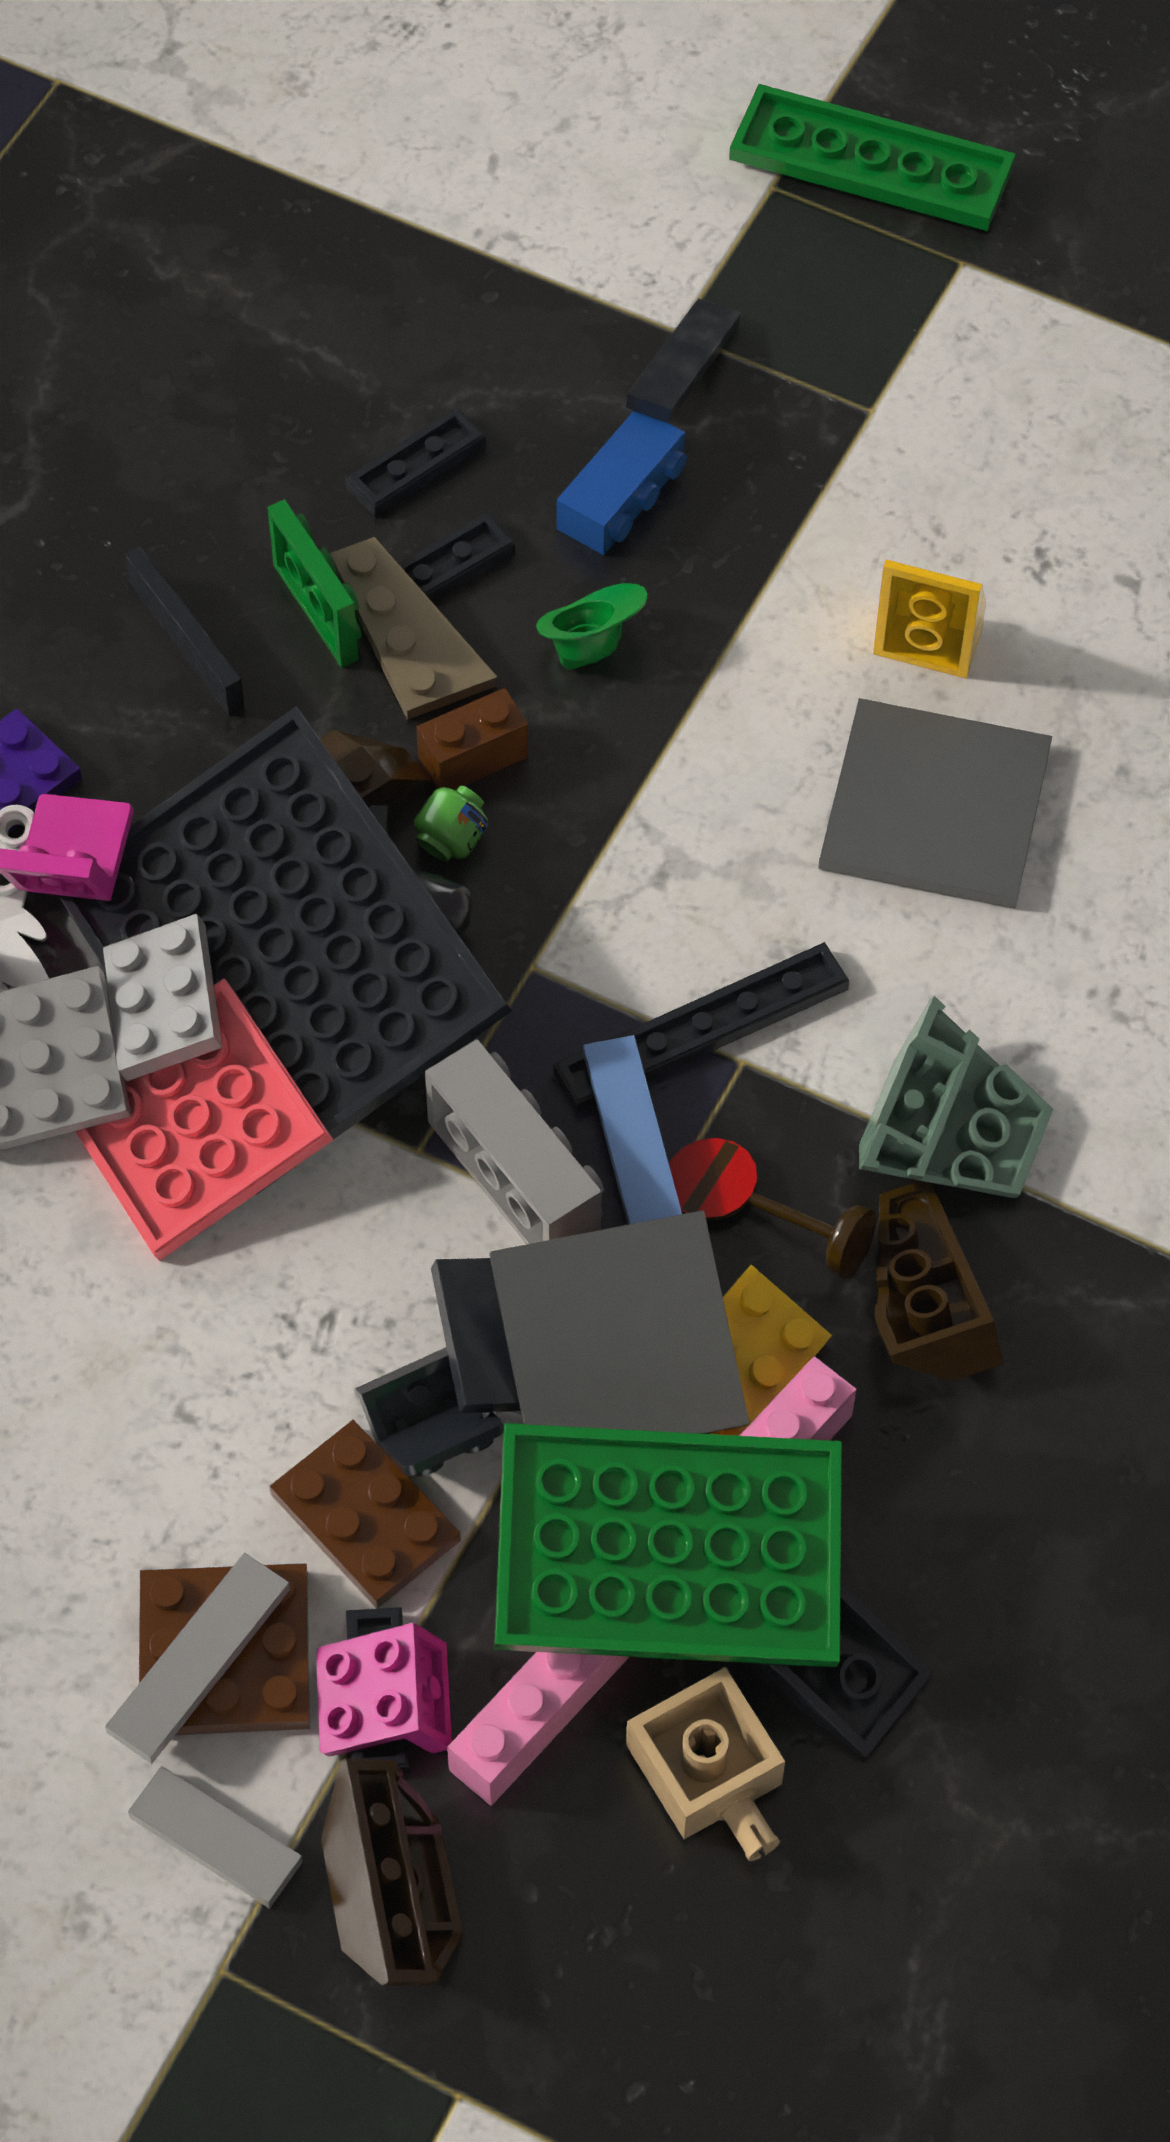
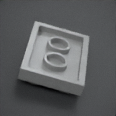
M197 914L103 947L118 1072L126 1081L222 1048L206 927Z

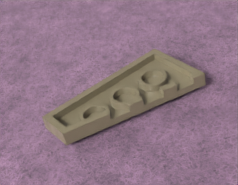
M375 537L330 553L336 568L337 578L341 584L349 583L357 596L359 610L355 611V615L407 720L497 686V676Z

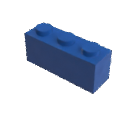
M633 411L557 499V530L602 555H605L616 541L622 542L629 534L633 521L642 510L648 511L655 504L663 485L669 478L674 480L682 472L687 460V455L684 453L685 432L668 422Z

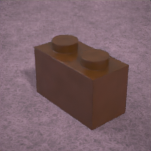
M505 688L416 726L418 760L426 773L434 780L436 789L446 787L456 790L459 786H465L529 758L528 723Z

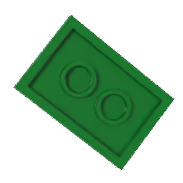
M285 499L268 506L272 556L275 569L340 667L343 668L358 661L357 640L362 637L355 618V611L359 610V602L353 588L347 582L341 584L336 576V568L330 554L325 548L320 550L313 542L311 528L302 514L295 515Z

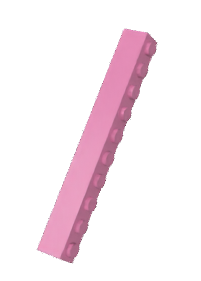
M814 1356L740 1436L830 1441L852 1417L856 1388ZM536 1652L447 1747L449 1771L492 1806L629 1657Z

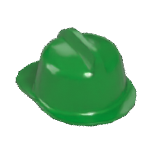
M622 583L608 586L568 606L545 614L538 620L536 629L540 635L553 640L560 663L565 669L571 670L595 663L615 652L622 635V622L637 614L645 606L648 593L643 586L638 584Z

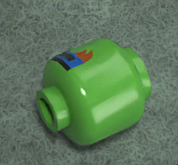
M459 786L456 791L446 787L436 789L414 819V828L418 833V836L415 838L416 842L427 853L445 863L451 858L457 860L466 858L488 828V819L481 810L484 801L475 792L464 786Z

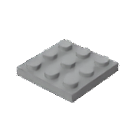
M99 966L0 992V1151L132 1116L125 1079L118 1072L110 1002L104 972Z

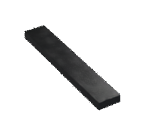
M823 942L607 1040L634 1035L645 1078L648 1081L849 989V979L826 943ZM583 1051L553 1064V1073L577 1113L596 1104Z

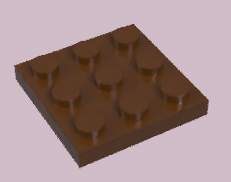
M307 1563L264 1565L288 1581L290 1591L176 1735L310 1729ZM233 1566L140 1570L139 1683Z

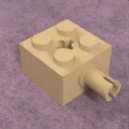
M726 1667L627 1721L626 1746L683 1839L688 1838L718 1820H725L745 1851L748 1861H755L761 1858L759 1850L763 1849L765 1855H767L779 1845L780 1840L770 1829L755 1805L754 1800L782 1785L785 1760ZM701 1749L705 1755H711L715 1752V1756L709 1758L704 1755L697 1756L695 1750Z

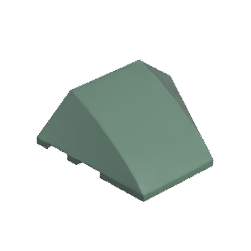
M933 996L890 1069L859 1144V1169L997 1196L1017 1198L1022 1191L1053 1108L1007 1064L1000 1066L978 1045L979 1038L970 1029L965 1033L942 1011L946 1006Z

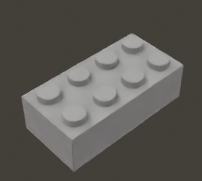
M476 1039L425 1071L429 1124L526 1244L601 1230V1217H603L601 1202L604 1188L600 1178L590 1166L585 1165L582 1167L573 1157L572 1147L564 1133L558 1127L551 1129L541 1117L540 1107L533 1095L528 1090L523 1089L520 1091L510 1079L511 1075L506 1063L498 1053L492 1052L489 1054L479 1040Z

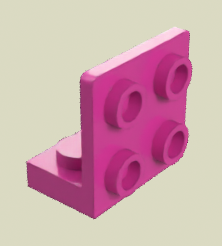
M41 794L37 801L26 845L21 846L20 851L0 849V873L20 891L111 901L134 809L129 803Z
M410 1623L321 1646L317 1649L319 1747L322 1754L331 1757L403 1738L432 1754L447 1750V1747L452 1743L447 1643L417 1624Z

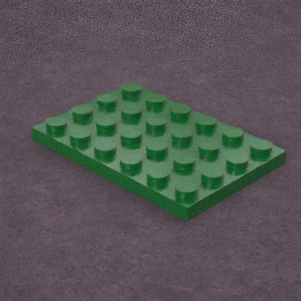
M505 1423L503 1430L494 1650L837 1667L840 1662L842 1441Z

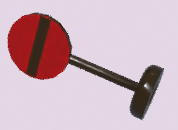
M720 1138L697 1140L683 1147L669 1162L682 1214L704 1210L707 1222L724 1220L740 1212L747 1204L828 1238L826 1265L831 1273L841 1278H849L853 1275L869 1250L876 1228V1214L874 1210L860 1205L852 1206L841 1215L835 1226H831L755 1193L758 1185L756 1164L749 1152L734 1141Z

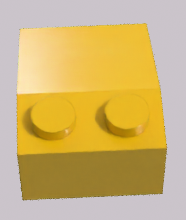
M886 559L882 572L873 654L967 679L983 629L986 609L983 584Z

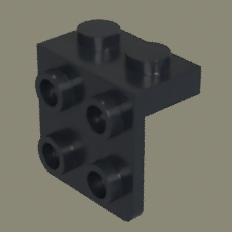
M447 1347L355 1388L376 1444L405 1476L430 1475L441 1469L445 1461L462 1453L480 1452L488 1448L493 1443V1439L503 1434L504 1427L502 1421L493 1412L460 1414Z

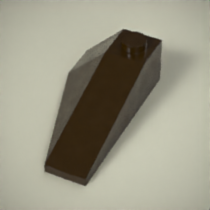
M918 1181L879 1194V1267H877L876 1274L878 1302L875 1304V1321L892 1363L950 1381L1002 1365L1003 1360L993 1317L932 1183Z

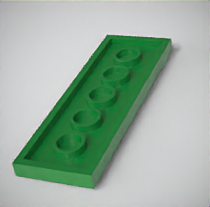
M758 84L729 151V160L985 231H988L1014 168L1016 154L762 84Z

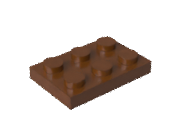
M354 1419L269 1486L271 1496L376 1609L381 1607L461 1541L460 1531L408 1476L401 1472Z

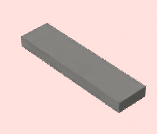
M244 1552L105 1725L106 1732L150 1764H153L290 1591L289 1582Z

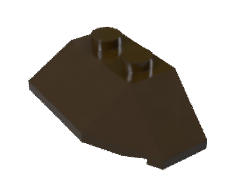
M333 730L320 738L369 809L370 805H387L388 815L434 787V780L405 748L338 730Z
M344 1759L339 1764L321 1838L341 1950L382 1986L433 1985L439 1980L443 1972L442 1969L450 1959L463 1934L441 1823L420 1794L402 1778L403 1771L395 1760Z

